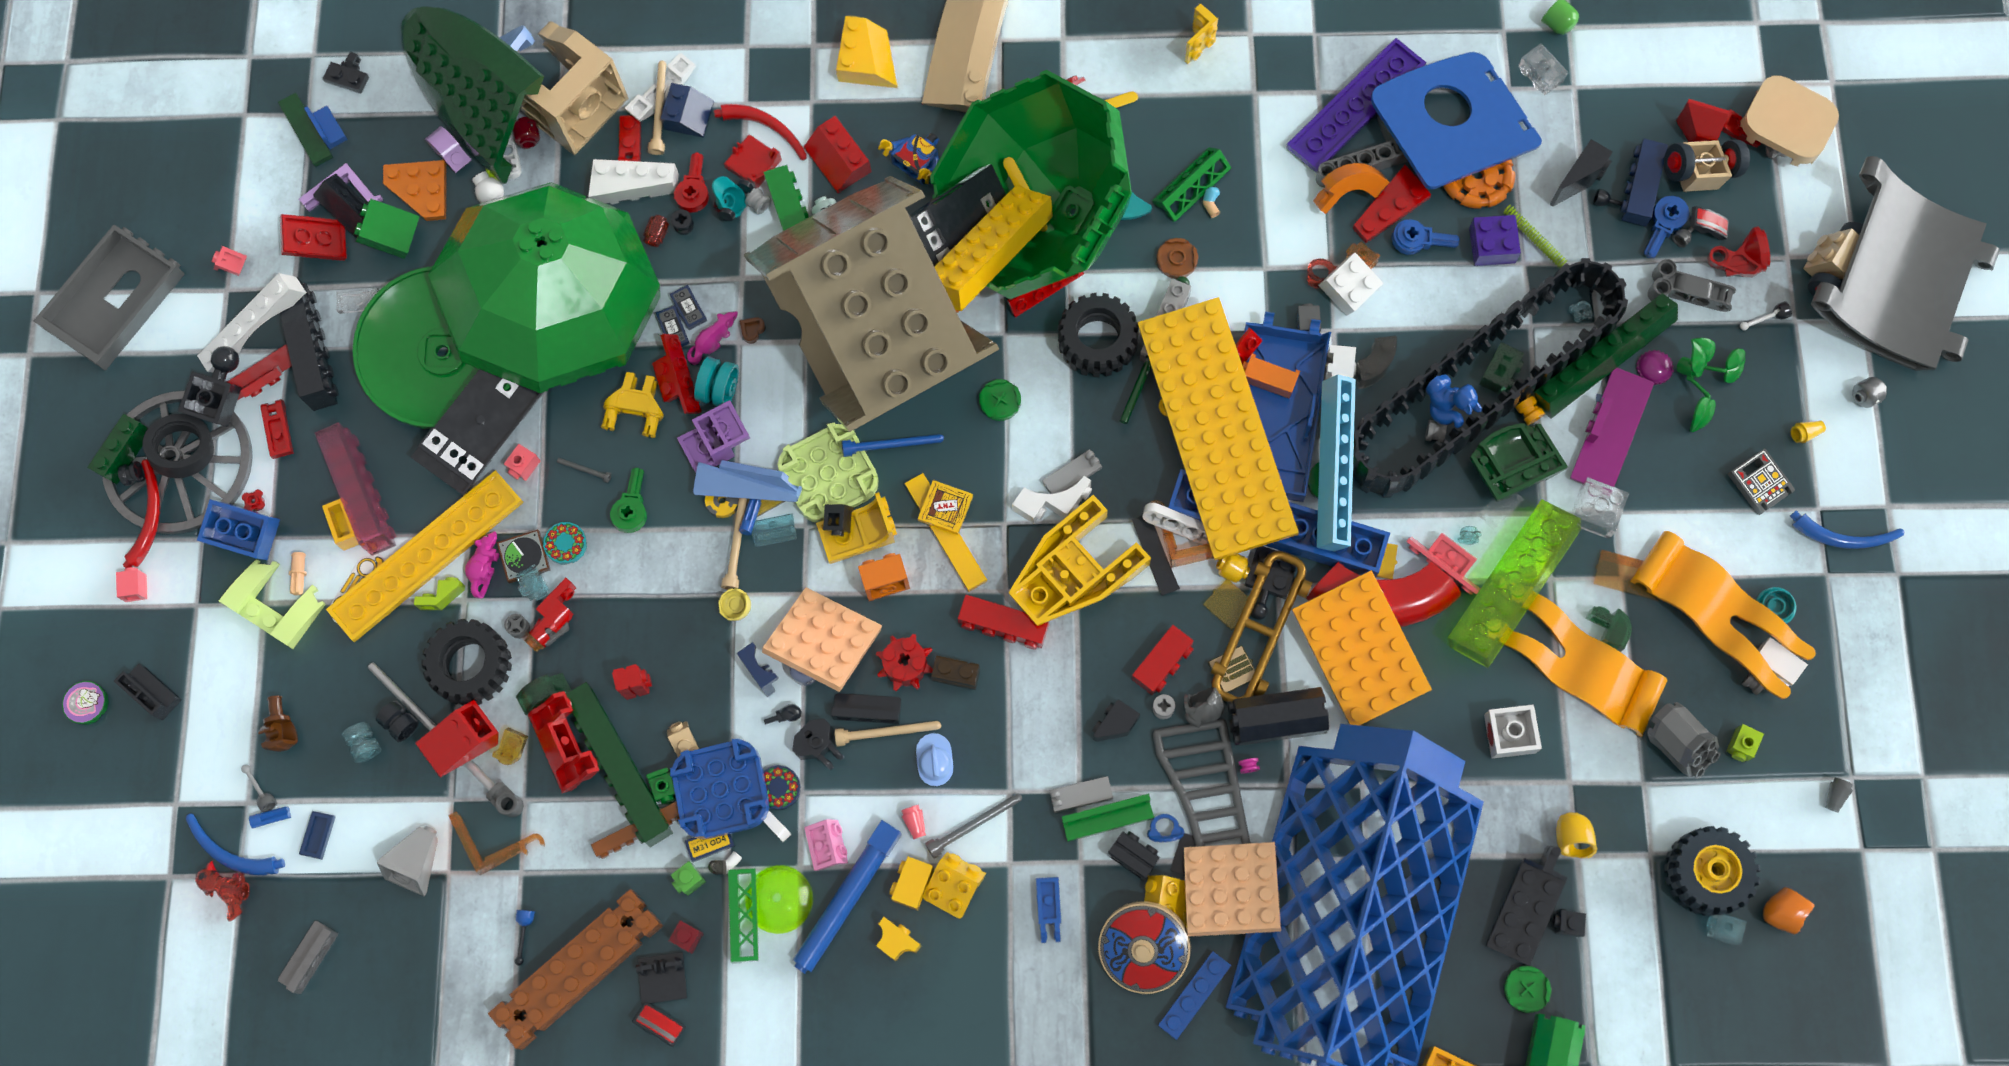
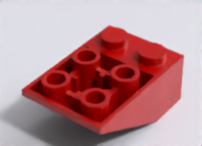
M473 700L453 711L418 740L416 746L437 775L442 777L497 746L499 732L476 701Z

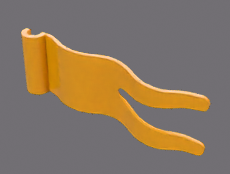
M1664 531L1630 581L1633 584L1640 583L1647 588L1646 592L1684 612L1715 646L1737 660L1767 691L1780 699H1786L1790 696V688L1774 674L1756 647L1730 624V618L1737 616L1761 628L1778 640L1787 650L1805 660H1811L1815 657L1816 652L1812 646L1802 641L1769 608L1745 593L1719 563L1707 555L1685 546L1684 541L1670 531Z
M1504 581L1500 585V591L1536 615L1550 629L1563 647L1565 656L1560 658L1539 641L1489 622L1481 625L1480 631L1482 635L1518 651L1534 663L1543 675L1558 688L1591 705L1615 725L1623 729H1632L1637 732V736L1642 737L1668 681L1667 678L1655 671L1641 669L1615 648L1580 630L1556 604L1546 597L1513 582Z

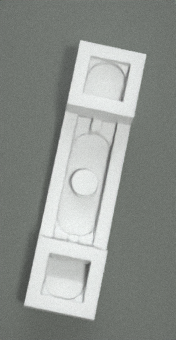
M679 53L667 65L668 71L665 76L663 106L665 105L671 83L683 85L695 68V64L682 53ZM657 82L643 96L638 94L625 107V110L640 122L655 113Z

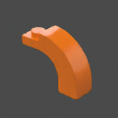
M1363 163L1347 164L1333 170L1321 180L1325 187L1317 194L1313 201L1322 212L1327 214L1345 193L1360 189L1376 198L1388 185L1389 181L1380 171L1370 165Z

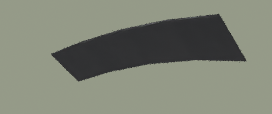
M1143 515L1132 519L1141 546L1151 557L1149 566L1161 595L1179 590L1180 587L1164 552L1155 525L1146 522L1143 519Z

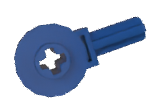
M1666 196L1655 205L1652 214L1654 225L1651 229L1654 233L1644 250L1646 257L1655 258L1666 237L1669 238L1673 231L1682 228L1687 222L1690 214L1689 207L1680 197Z
M1412 219L1399 222L1391 236L1394 247L1406 255L1416 254L1421 249L1428 250L1431 245L1456 248L1459 244V237L1457 235L1432 233V227H1424L1421 223Z

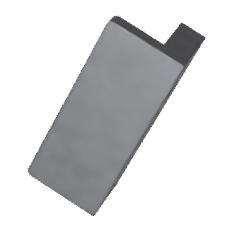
M314 921L278 978V981L287 986L286 989L302 994L337 938L338 933L322 923Z

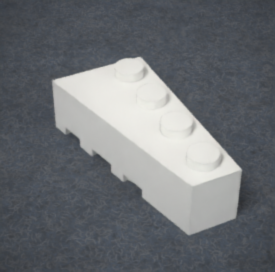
M593 159L588 197L603 203L616 204L619 201L628 199L634 201L639 200L640 197L674 194L675 188L678 185L679 173L675 163Z
M1330 345L1323 381L1335 375L1353 378L1356 372V347Z

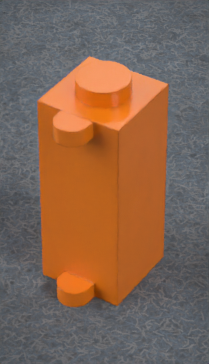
M1252 353L1249 362L1244 361L1243 364L1248 384L1290 399L1300 371L1296 369L1293 372L1255 358L1256 355Z

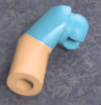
M1209 187L1205 191L1202 202L1211 218L1220 214L1219 209L1215 205V200L1220 195V191L1216 187Z

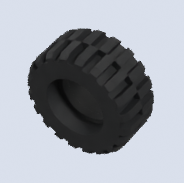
M1090 293V297L1086 298L1085 295L1078 297L1077 303L1072 301L1069 304V310L1065 309L1063 311L1062 319L1059 320L1058 324L1059 350L1063 354L1064 361L1066 363L1071 362V368L1075 371L1080 369L1081 374L1088 376V373H1092L1093 377L1100 378V374L1105 373L1107 377L1112 375L1113 370L1117 373L1123 370V364L1128 365L1131 362V357L1135 355L1138 343V323L1136 322L1134 312H1129L1130 306L1126 302L1121 304L1120 298L1116 296L1113 299L1109 298L1107 293H1103L1102 296H1097V293ZM1102 321L1110 324L1117 331L1118 339L1108 348L1092 349L1079 340L1078 332L1087 323Z
M458 619V624H455L451 621L446 624L447 628L444 630L439 628L435 631L437 635L434 639L430 637L427 641L430 645L428 649L424 648L422 654L426 657V660L421 661L422 668L426 670L423 673L424 678L429 682L428 685L432 690L453 704L457 705L459 703L464 706L475 700L480 705L482 704V699L485 698L489 701L494 698L492 694L495 691L501 692L503 681L507 683L509 676L506 673L512 669V664L508 661L512 658L511 652L507 649L506 641L484 622L481 624L478 620L471 619L469 622L466 619ZM477 644L481 646L485 652V662L481 671L469 680H454L449 671L453 655L466 645Z

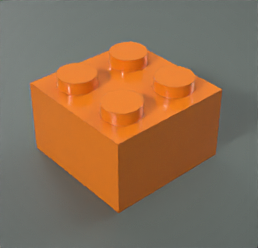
M890 553L883 556V559L877 561L874 559L867 560L858 566L869 601L910 589L900 554Z

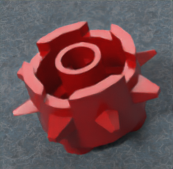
M912 634L909 638L900 639L891 636V643L887 645L884 651L876 652V656L882 660L884 667L877 674L878 677L887 676L893 682L894 691H897L902 685H913L916 689H919V681L924 677V674L932 673L933 668L927 664L926 656L932 651V648H922L916 642V634ZM909 659L908 665L904 666L901 660Z

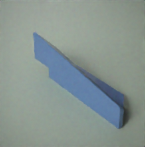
M722 460L719 468L698 463L693 493L694 495L797 502L802 487L792 485L788 481L789 476L782 471Z

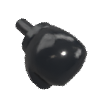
M787 704L776 711V716L764 719V723L766 725L775 721L779 723L783 721H796L801 717L802 711L796 704Z

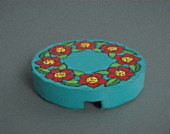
M560 522L553 525L547 531L543 547L546 555L553 562L567 565L577 562L584 555L587 549V539L584 531L578 525L571 522Z

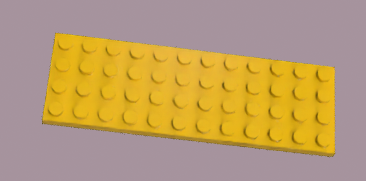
M1220 298L1210 299L1137 322L1214 560L1299 535Z

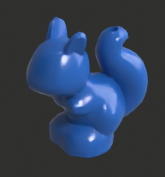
M1446 374L1436 376L1429 382L1426 388V393L1430 396L1431 401L1430 415L1434 421L1441 425L1454 423L1455 428H1460L1464 420L1459 412L1451 410L1454 406L1465 411L1467 415L1472 413V409L1478 413L1482 411L1478 403L1477 392L1473 386L1467 384L1461 388H1451L1450 377Z

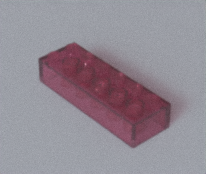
M339 422L315 432L358 544L372 556L396 546L394 538H396L395 531L392 526H388L386 520L389 519L385 508L380 506L381 496L378 490L372 486L374 479L370 471H366L364 465L367 464L363 453L358 451L357 447L360 444L355 434L352 435L348 427L344 428Z

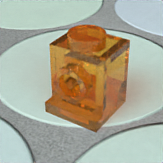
M1362 241L1358 245L1353 243L1346 251L1347 257L1356 253L1371 270L1378 264L1381 256L1373 252Z

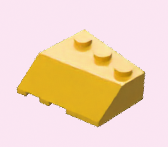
M845 16L836 67L838 82L898 88L887 30L866 18Z

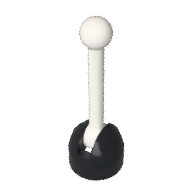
M1786 301L1781 302L1774 307L1773 313L1748 323L1742 322L1740 328L1747 330L1749 326L1774 316L1780 320L1787 319L1792 316L1791 307Z

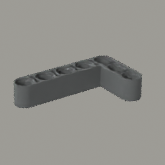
M1379 115L1377 121L1386 142L1320 164L1316 175V183L1320 187H1325L1321 181L1325 177L1322 173L1329 174L1333 170L1347 164L1361 163L1364 160L1369 163L1367 165L1380 171L1408 161ZM1381 154H1384V155H1386L1388 158H1383V157H1381L1380 155H1381Z

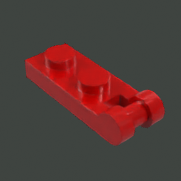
M632 115L620 116L618 161L641 162V122Z
M283 399L276 400L275 403L270 405L268 403L262 404L260 407L270 457L276 459L294 454L286 417V406Z

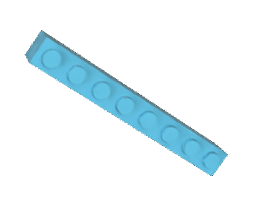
M1335 375L1322 381L1317 548L1334 552L1351 546L1355 379L1342 375Z

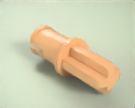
M293 552L291 554V570L288 575L291 576L290 594L297 596L303 594L304 577L307 574L304 571L306 554L303 552Z

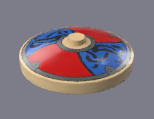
M1139 901L1126 904L1111 914L1100 933L1098 950L1101 963L1106 973L1114 982L1135 993L1152 994L1166 990L1181 978L1190 959L1191 944L1185 925L1174 912L1154 902Z

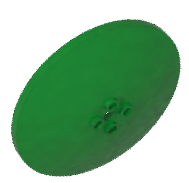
M433 266L405 273L378 291L362 312L353 340L355 371L362 388L369 398L390 417L401 423L423 429L435 427L479 370L460 360L430 285L428 274ZM443 347L448 348L446 356H438L439 349ZM506 383L503 385V389L509 391L511 390V385Z

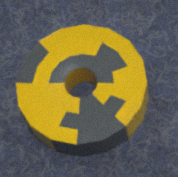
M705 496V505L713 516L726 518L737 511L739 498ZM721 498H725L726 501L724 503H719Z

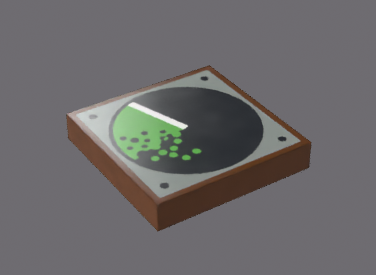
M538 529L497 542L509 584L551 570L543 547L541 533Z

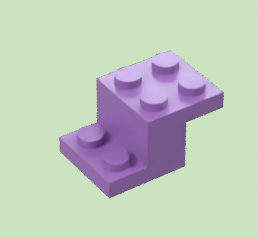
M729 400L692 419L696 428L677 438L696 473L699 462L716 467L722 460L727 461L735 457L731 448L750 439V436Z

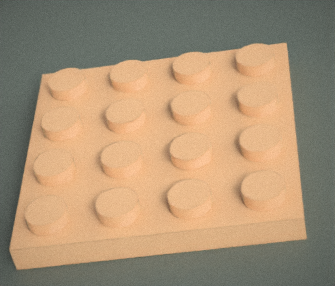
M806 587L765 643L762 653L840 692L880 633L882 625Z
M1275 842L1184 847L1188 936L1281 932Z

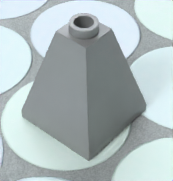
M425 826L424 829L418 827L378 860L377 865L384 879L425 897L438 842L437 832L428 826Z

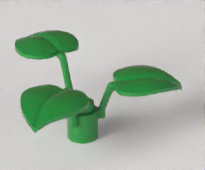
M1708 338L1691 339V359L1682 357L1677 364V372L1686 375V380L1693 383L1705 397H1702L1696 405L1690 432H1695L1705 427L1711 421L1716 406L1715 400L1710 399L1711 395L1694 378L1700 377L1704 369L1725 373L1724 382H1735L1741 376L1745 366L1746 353L1743 349H1734L1726 360V368L1707 366V362L1714 356L1715 342Z

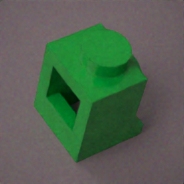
M668 767L646 775L657 803L667 804L674 801V797H676L674 784ZM661 783L666 784L663 790H659V784Z

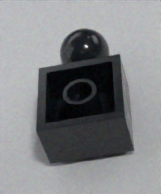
M221 346L216 348L211 354V364L215 368L212 377L194 371L191 372L178 411L228 427L242 387L224 382L227 373L234 371L238 367L239 355L233 348Z

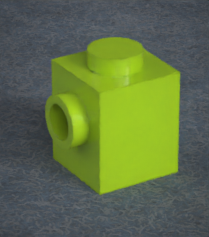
M1742 724L1735 729L1726 752L1732 754V757L1738 761H1749L1755 757L1764 734Z

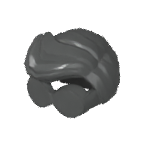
M1209 687L1207 690L1200 691L1194 695L1188 694L1184 697L1186 711L1184 717L1186 721L1195 727L1200 728L1202 723L1217 720L1224 712L1223 699L1219 691L1214 687Z

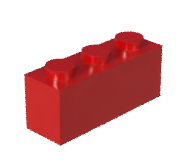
M1172 625L1133 673L1131 680L1151 695L1156 691L1160 693L1167 684L1164 680L1169 674L1173 676L1180 668L1178 664L1183 657L1187 659L1193 652L1192 645L1194 640Z

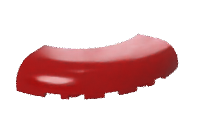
M1432 561L1420 571L1404 578L1377 580L1400 627L1426 621L1428 618L1450 607L1461 596V591L1456 583ZM1338 562L1317 583L1306 599L1310 601L1361 575L1352 572Z

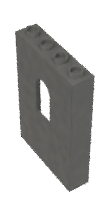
M115 225L111 227L33 320L44 330L105 371L185 275L179 269L181 265L174 259H165V254L157 248L150 249L148 247L149 244L140 237L135 239L133 237L134 234L127 228L123 227L120 229ZM129 271L138 272L141 276L139 285L119 309L104 300L124 274Z

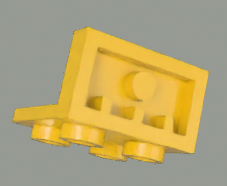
M1201 3L1194 11L1193 31L1195 35L1186 44L1185 62L1187 64L1192 60L1196 61L1201 56L1202 51L1206 47L1210 48L1216 41L1218 18Z

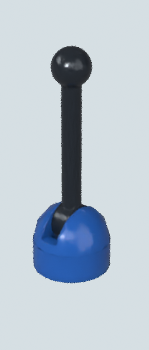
M516 910V922L521 926L518 955L514 960L517 966L522 965L524 962L522 952L526 926L533 922L535 911Z

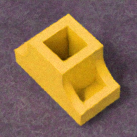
M885 917L879 922L883 935L876 946L893 960L897 961L904 952L911 951L917 953L921 948V945L909 936L910 931L903 925L899 924L897 927Z

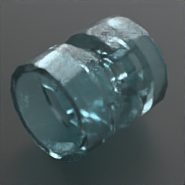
M368 722L355 724L342 733L346 746L351 747L349 752L355 763L368 761L377 756L382 750L377 739L372 738L374 733Z

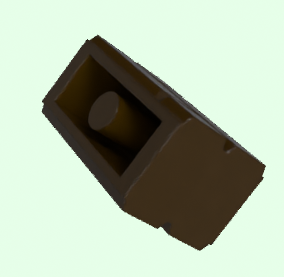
M936 655L931 677L933 682L976 690L980 665L971 662L967 664L966 661Z

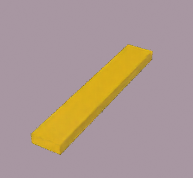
M924 473L905 483L920 511L931 486ZM929 525L968 592L986 583L987 578L960 533L957 535Z

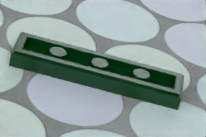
M295 92L279 101L281 109L313 165L317 167L334 158L305 111V107L297 93Z

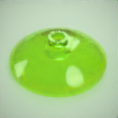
M783 865L768 867L756 875L758 927L773 934L788 933L800 927L808 918L813 905L812 889L805 876L798 870ZM752 888L747 892V893H749L751 896H752ZM780 894L781 900L774 902V895ZM746 895L745 905L748 911L752 906V900ZM751 911L748 915H749V917L752 919V911Z

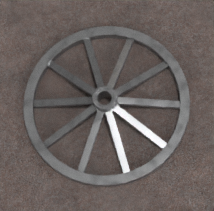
M185 391L169 392L155 396L136 406L127 416L138 421L144 415L159 407L161 417L168 416L167 404L181 402ZM233 412L228 427L221 426L210 432L212 440L234 428L238 434L241 457L213 456L209 462L240 464L237 477L229 492L225 493L199 473L192 475L193 478L222 498L221 502L234 505L243 492L252 467L250 436L242 420L235 412ZM182 431L174 446L171 433L165 437L166 446H158L159 455L167 460H171L176 455L173 461L186 459L191 456L186 454L198 448L200 439L183 447L191 432ZM136 457L133 462L138 461L141 463L147 457ZM163 475L158 487L160 507L170 479ZM103 477L105 491L116 510L127 520L142 528L145 519L134 514L124 502L146 485V479L139 483L136 482L123 494L119 495L116 484ZM183 478L174 479L187 521L170 524L158 523L156 533L179 534L201 528L205 513L196 518L194 517Z

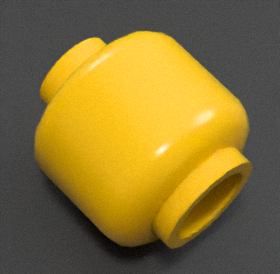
M1238 553L1218 559L1216 564L1218 574L1234 583L1239 582L1242 578L1246 579L1250 572L1248 559Z

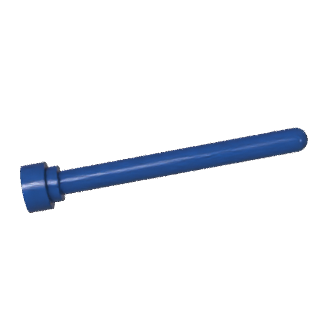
M941 434L862 443L842 440L843 457H851L852 454H856L858 451L941 443L944 437Z

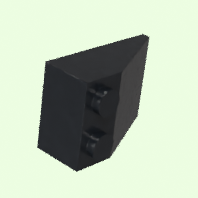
M1591 139L1560 184L1549 205L1555 206L1591 187L1596 179L1600 181L1612 162L1609 158L1613 151Z

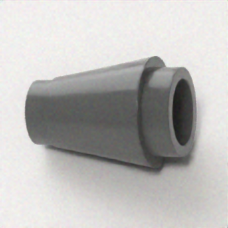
M1835 777L1833 782H1830L1825 808L1839 813L1853 792L1851 789L1853 784Z

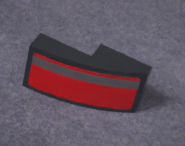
M1698 206L1692 207L1690 216L1691 227L1701 234L1709 232L1719 240L1728 239L1729 220L1709 209Z
M647 1002L643 1003L632 1020V1023L647 1033L653 1034L670 1047H674L686 1028L680 1022Z

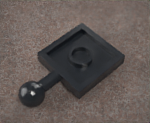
M1264 546L1257 547L1244 586L1253 588L1258 576L1254 574L1258 563H1263L1268 554L1277 550ZM1280 559L1273 562L1261 589L1258 602L1255 603L1251 612L1253 618L1261 620L1267 616L1268 608L1266 603L1269 594L1286 600L1296 566Z

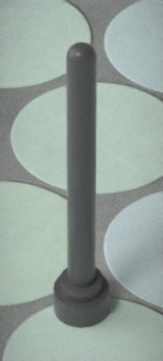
M1021 794L1013 795L940 840L937 838L926 842L925 845L932 857H938L947 845L1021 802Z

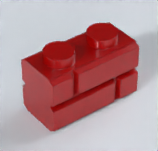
M634 664L626 666V669L619 668L613 670L612 675L615 688L626 700L636 698L637 695L640 697L649 694L652 680L650 674H647L645 669H641Z

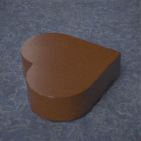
M759 317L740 320L744 341L749 344L757 342L759 335L765 331L764 321Z

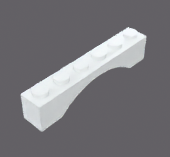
M278 273L197 355L207 372H214L215 368L211 364V354L216 348L229 346L239 355L246 340L257 328L273 316L292 307L306 293L295 276Z

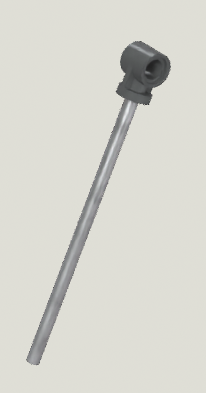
M374 662L368 666V669L429 731L437 726ZM472 760L463 764L489 790L486 798L496 807L499 813L510 818L517 817L522 813L524 808L523 801L503 782L495 784ZM513 800V807L510 810H506L507 802Z

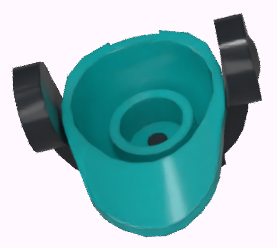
M726 176L714 179L712 190L716 198L713 208L723 220L733 221L746 208L745 194L753 190V185L747 180H740L736 185Z

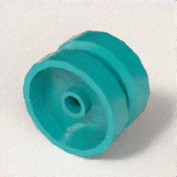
M710 356L706 357L697 375L694 390L695 400L706 404L712 400L713 405L716 407L729 400L732 401L739 378L738 364L731 362L721 364L720 359Z

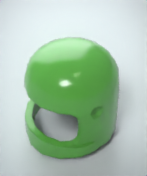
M1557 0L1545 13L1541 22L1549 26L1557 34L1564 35L1576 26L1579 20V13L1566 0Z

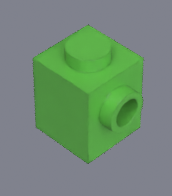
M690 861L671 874L674 879L672 882L674 888L678 893L683 891L688 896L706 883V880Z

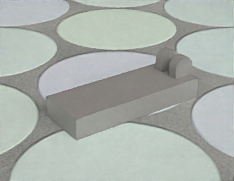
M1089 449L1042 480V483L1050 494L1060 493L1076 485L1083 476L1088 478L1101 470L1102 465L1098 458L1095 457L1093 451Z
M1108 776L1049 790L1054 813L1113 799Z

